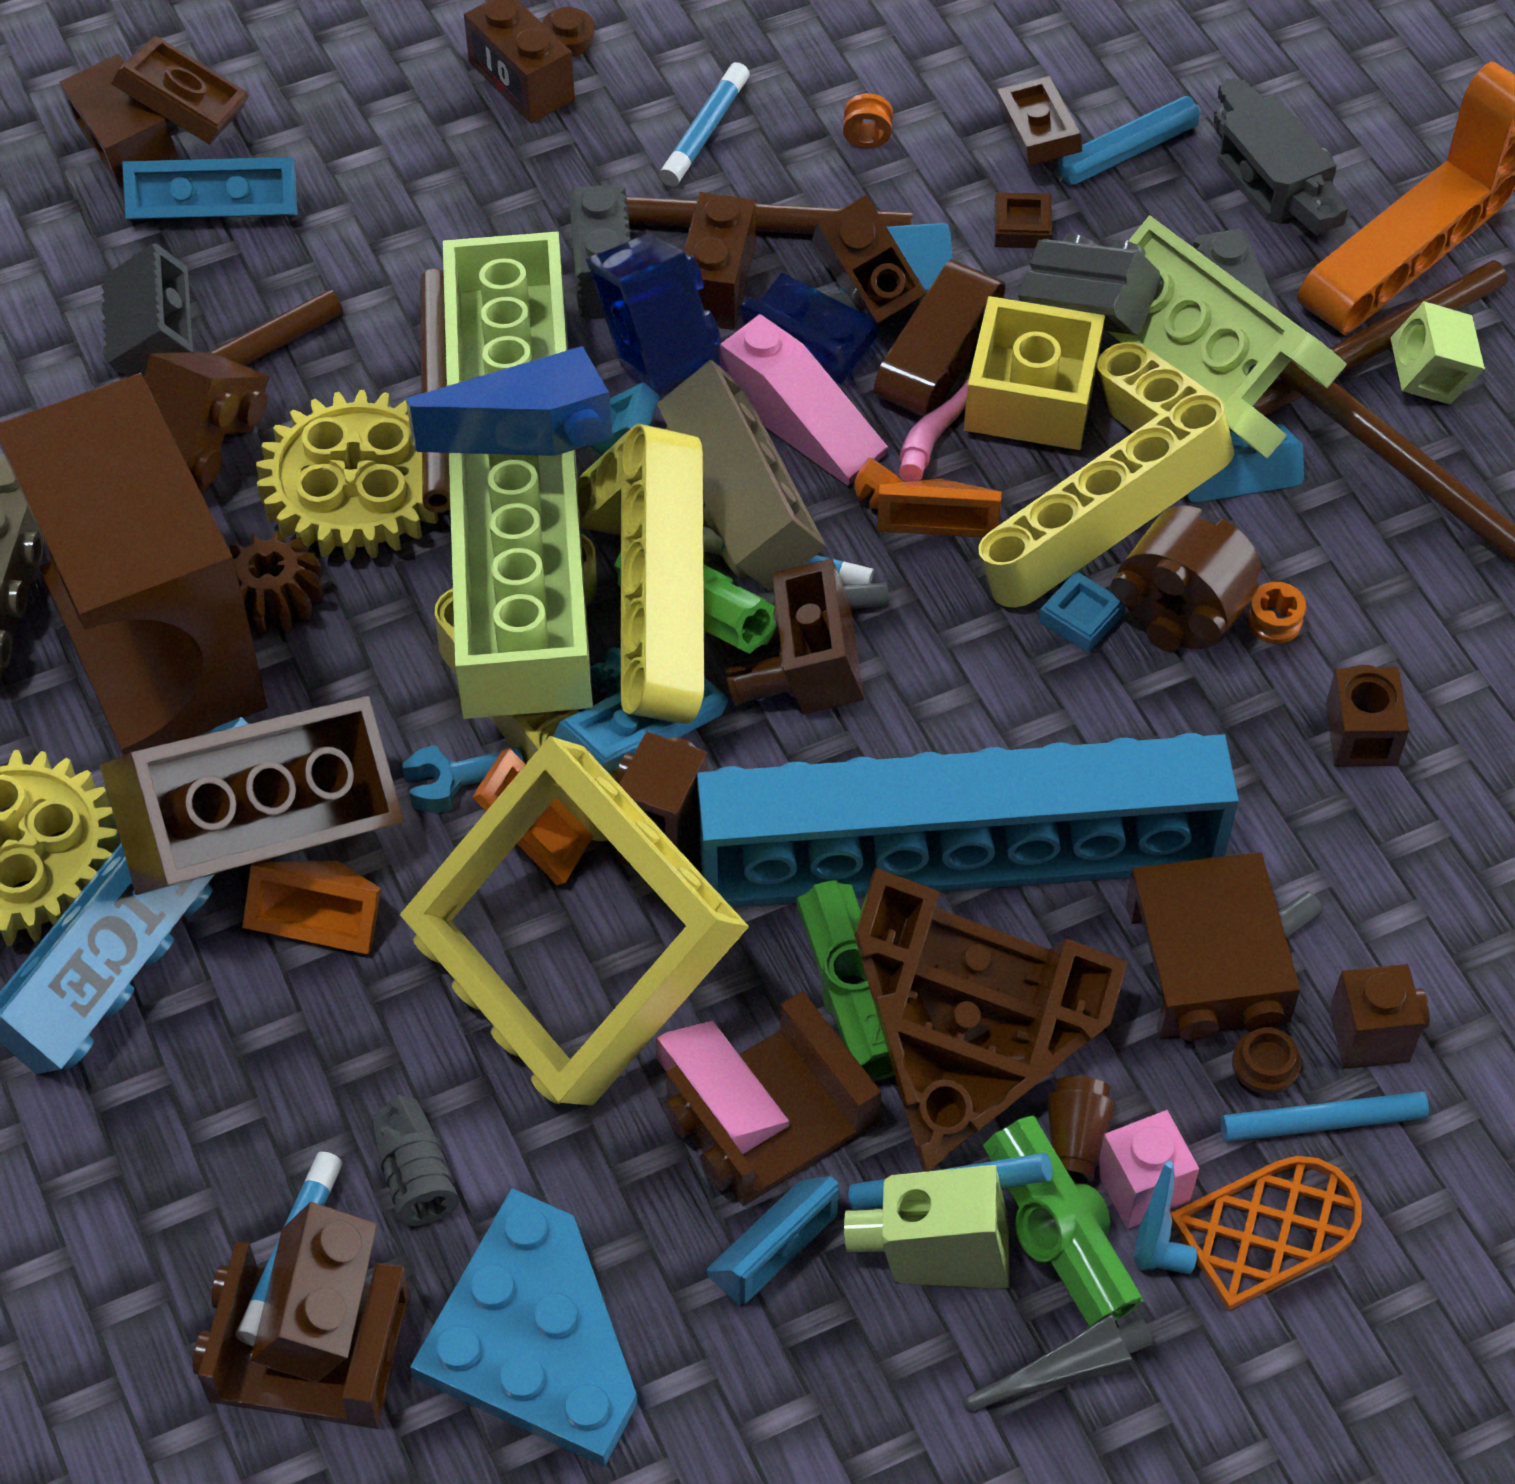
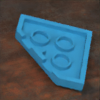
M511 1188L411 1364L412 1378L605 1467L637 1406V1394L574 1215Z

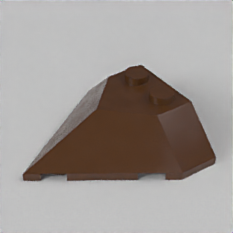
M876 868L870 880L854 936L922 1171L928 1172L955 1148L982 1129L1060 1066L1064 1060L1111 1024L1128 961L1067 938L1050 949L936 908L940 891Z

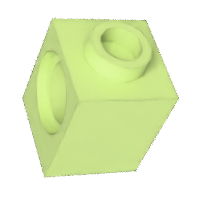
M1423 301L1390 337L1403 392L1451 405L1485 369L1472 315Z

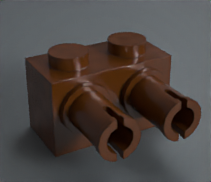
M833 559L772 573L775 594L773 615L777 627L769 643L755 648V650L781 644L779 656L726 668L727 682L735 706L788 692L791 697H796L804 715L864 700L851 603ZM724 641L730 657L745 653V651Z

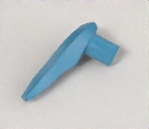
M1169 1160L1163 1166L1148 1209L1138 1229L1133 1257L1139 1271L1160 1268L1191 1274L1197 1259L1196 1248L1169 1241L1172 1226L1170 1206L1174 1192V1164Z

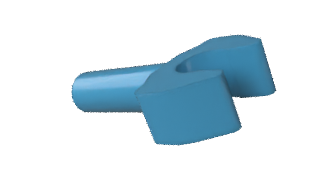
M435 745L416 751L402 764L405 781H420L430 777L438 780L430 785H421L410 789L409 794L412 808L429 813L450 811L453 808L452 801L454 795L460 787L482 782L501 752L454 762L446 758ZM520 748L511 749L523 761Z

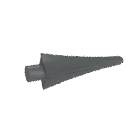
M1111 1313L1076 1337L1029 1365L995 1383L968 1394L963 1399V1406L968 1411H975L1034 1391L1084 1379L1130 1371L1129 1361H1132L1130 1354L1153 1345L1150 1331L1143 1318L1117 1327Z

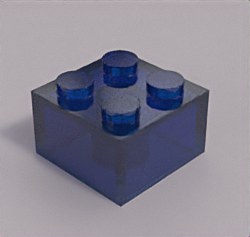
M646 234L585 258L621 367L657 390L690 377L709 360H712L717 365L721 364L715 345L721 343L719 328L709 310L704 311L698 293V290L704 287L703 278L699 266L692 255H686L685 252L651 234Z

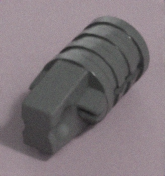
M397 1095L389 1100V1103L380 1108L372 1117L379 1151L378 1159L384 1172L386 1184L390 1189V1196L395 1205L398 1220L408 1226L426 1225L450 1214L456 1208L459 1198L453 1186L450 1172L447 1169L446 1160L441 1152L439 1140L417 1099Z

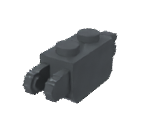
M1239 77L1237 79L1226 78V81L1219 85L1218 99H1220L1222 105L1215 110L1213 124L1216 125V128H1219V133L1222 135L1217 162L1266 221L1282 224L1297 218L1316 236L1324 234L1332 228L1344 225L1348 208L1333 185L1337 165L1334 163L1329 151L1320 147L1303 127L1300 118L1295 113L1290 112L1275 94L1262 98L1253 87L1249 86L1250 83L1245 82V79L1241 80Z

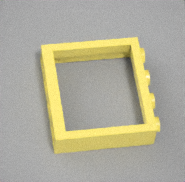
M551 736L548 737L400 914L416 933L413 941L417 948L429 959L442 964L454 978L452 982L454 992L465 1003L481 1010L494 1027L491 1029V1034L496 1042L509 1053L519 1056L534 1073L531 1081L535 1088L548 1100L557 1104L570 1103L592 1106L749 927L584 746ZM562 789L686 925L571 1059L452 922L453 918Z

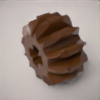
M277 530L270 540L261 541L252 532L248 547L231 545L230 547L249 626L255 624L256 630L259 631L262 637L265 636L272 626H280L289 635L292 620L310 622L311 614L313 613L312 606L322 603L323 587L320 579L322 577L320 562L316 559L315 553H308L307 546L304 545L301 537L286 542L285 537Z

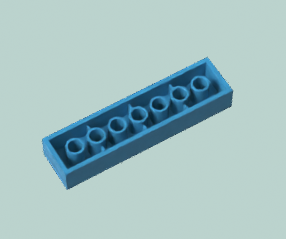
M1185 733L1174 738L1139 741L1133 738H1118L1108 743L1071 745L1059 742L1046 745L1043 748L1015 750L991 747L974 753L941 755L935 752H924L905 758L876 760L871 757H857L847 762L823 764L790 762L780 767L754 769L728 766L713 772L697 773L699 847L702 876L731 907L797 903V897L807 893L813 885L835 879L842 884H851L856 898H863L866 896L873 871L876 868L940 892L1130 878L1132 868L1226 856L1239 803L1225 734L1202 736L1197 733Z

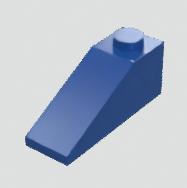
M583 346L406 398L412 442L416 452L556 456L613 438L609 391Z

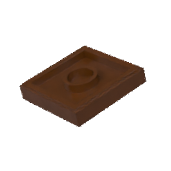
M153 36L118 69L111 83L116 88L209 145L242 111L250 96L245 90L158 36Z

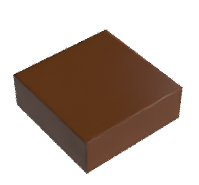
M995 193L994 247L1036 248L1038 240H1052V194Z

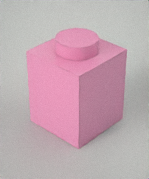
M1168 1110L1104 1134L1096 1172L1126 1229L1141 1224L1163 1166L1168 1160L1174 1164V1192L1170 1212L1190 1204L1199 1167Z

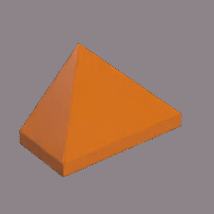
M940 478L880 484L877 531L983 538L991 530L999 526L1002 492Z
M511 748L502 750L472 798L487 811L526 764ZM556 797L517 844L556 885L566 883L592 840L593 835Z
M339 861L254 863L250 867L242 928L369 954L372 952L381 888Z

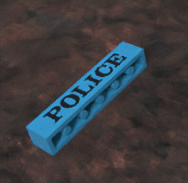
M240 717L215 727L211 733L247 725L248 723ZM120 843L0 991V1043L35 1074L61 1070L62 1068L68 1070L75 1066L91 1048L94 1039L89 1034L103 1016L106 1018L113 1016L129 1000L134 992V987L129 983L143 965L146 967L153 965L169 949L174 940V937L169 932L182 915L184 917L191 916L209 898L213 888L208 882L215 874L136 895L122 843Z

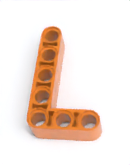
M1489 62L1477 72L1464 94L1447 161L1317 264L1299 288L1297 302L1341 334H1349L1505 205L1515 189V74L1496 62Z

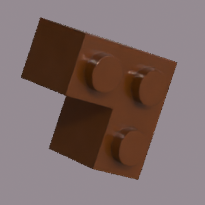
M211 352L150 354L144 379L199 490H208L210 484L217 477L222 465L220 449L224 435L253 432L255 425L261 420L267 406L265 390L269 376Z

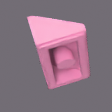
M714 1021L669 1031L656 1038V1055L659 1063L665 1071L678 1065L742 1154L789 1126L790 1121Z

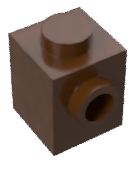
M1409 964L1341 971L1329 1013L1343 1068L1350 1069L1410 1062L1422 1029H1427L1429 1026L1430 1011L1425 991L1422 988L1415 989Z

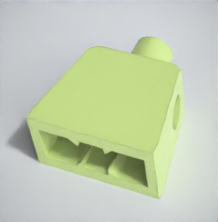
M996 1165L891 1175L884 1180L883 1209H847L845 1211L844 1237L846 1251L885 1252L894 1281L902 1284L1009 1288L1010 1222Z

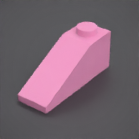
M759 314L720 344L719 367L745 388L763 425L845 485L849 486L855 481L858 471L868 457L879 462L887 455L888 446L805 345L763 315Z

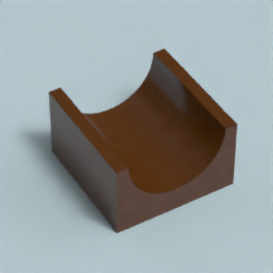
M142 373L0 422L1 449L52 558V561L39 566L43 581L122 756L131 752L193 738L240 717L245 718L268 709L233 557Z

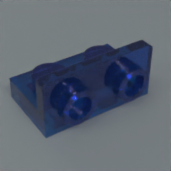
M783 272L777 277L760 301L747 296L740 305L744 326L759 314L763 315L803 343L834 382L840 385L879 335L878 324L876 325L867 315Z

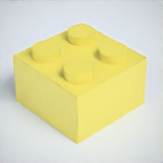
M988 296L968 381L964 431L1080 450L1097 371V360L1100 354L1105 315Z

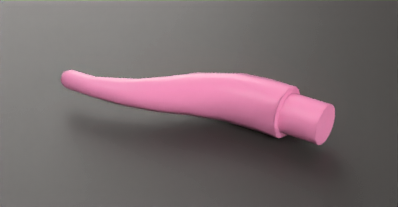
M970 373L965 377L963 386L950 400L926 414L909 431L900 453L901 466L899 475L904 481H919L922 479L924 469L929 465L935 442L966 407Z

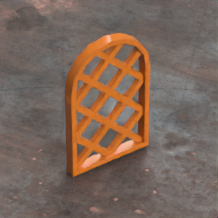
M1294 1156L1268 1164L1233 1183L1171 1212L1172 1225L1183 1243L1196 1248L1197 1266L1205 1275L1226 1310L1230 1311L1322 1264L1330 1262L1351 1246L1362 1222V1202L1354 1183L1338 1167L1319 1158ZM1296 1168L1293 1181L1272 1176L1279 1172ZM1304 1169L1316 1170L1328 1176L1329 1181L1326 1191L1302 1185L1301 1180ZM1256 1184L1251 1202L1232 1196ZM1264 1184L1290 1192L1285 1211L1260 1205ZM1337 1184L1346 1192L1347 1197L1334 1194ZM1298 1194L1324 1201L1319 1221L1293 1214ZM1215 1204L1210 1222L1190 1217ZM1332 1204L1352 1209V1226L1350 1230L1327 1224ZM1223 1205L1249 1212L1244 1232L1218 1225ZM1257 1215L1282 1221L1278 1242L1252 1235ZM1291 1224L1316 1231L1312 1252L1286 1245ZM1187 1227L1207 1232L1203 1250H1201ZM1325 1234L1342 1239L1333 1247L1321 1252ZM1215 1235L1241 1242L1236 1263L1210 1255ZM1249 1245L1275 1252L1270 1272L1244 1265ZM1283 1255L1304 1260L1279 1273ZM1213 1267L1233 1273L1229 1292ZM1241 1275L1263 1281L1237 1294Z

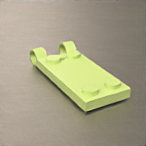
M1149 215L1129 239V242L1137 244L1146 251L1145 257L1160 271L1161 281L1153 302L1148 303L1149 312L1141 334L1130 335L1107 332L1121 343L1136 342L1145 346L1219 397L1224 403L1229 429L1268 459L1287 435L1252 406L1290 361L1326 389L1347 364L1321 341L1306 332ZM1256 364V366L1248 374L1249 368Z

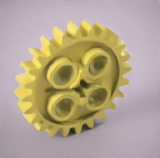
M359 390L355 401L346 403L342 394L335 392L333 406L326 408L317 399L311 400L312 414L309 416L292 410L290 416L293 427L275 425L273 431L276 442H263L261 446L264 460L256 462L259 477L257 486L261 504L265 506L268 521L278 522L279 532L283 537L296 533V538L301 537L304 545L307 547L318 541L321 557L326 558L335 546L343 547L345 559L351 560L356 548L365 546L370 557L376 558L379 543L386 541L394 550H401L399 535L406 533L413 538L420 539L422 537L420 520L434 524L439 521L438 513L427 510L422 502V452H416L413 446L406 400L397 407L392 408L389 393L384 392L375 403H368L365 390Z
M14 750L9 764L0 767V810L11 807L0 812V931L6 946L13 945L17 931L21 929H27L30 937L35 942L40 941L41 924L50 921L53 926L121 843L105 788L95 787L91 772L88 770L75 775L71 760L68 758L59 762L52 769L47 754L43 751L35 757L31 765L24 764L20 751ZM66 831L59 836L50 837L57 832ZM23 881H30L22 887L13 888L16 884Z

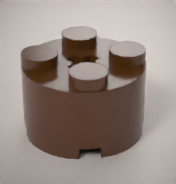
M1175 506L1163 511L1120 565L1117 575L1111 582L1112 593L1119 601L1125 604L1135 619L1147 629L1146 634L1150 642L1167 652H1175L1179 647L1204 649L1219 643L1260 586V584L1257 585V577L1262 571L1261 560L1247 537L1233 524L1223 518L1216 525L1199 518L1198 515L1203 509L1192 506Z

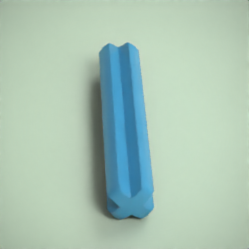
M1183 96L1083 144L1082 152L1058 158L1057 172L1059 176L1063 177L1067 185H1075L1198 126L1201 109L1199 105L1194 103L1191 97Z

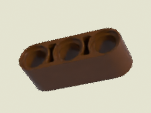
M952 259L948 261L881 364L874 383V395L921 417L938 408L976 350L988 296L1004 299L1006 291L1005 282Z

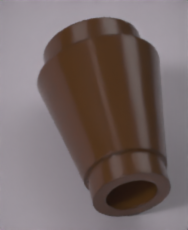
M1064 1076L1056 1080L1055 1091L1047 1096L1050 1142L1075 1184H1086L1094 1180V1171L1099 1161L1104 1134L1108 1132L1116 1104L1110 1099L1111 1087L1106 1082L1085 1076Z

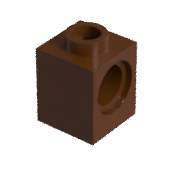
M1356 665L1350 668H1335L1326 700L1334 767L1398 766L1409 732L1399 667L1376 668L1371 665Z

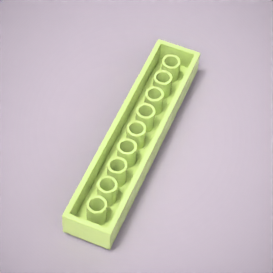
M559 231L443 241L447 386L568 350ZM575 450L556 456L449 453L455 669L463 719L593 708Z

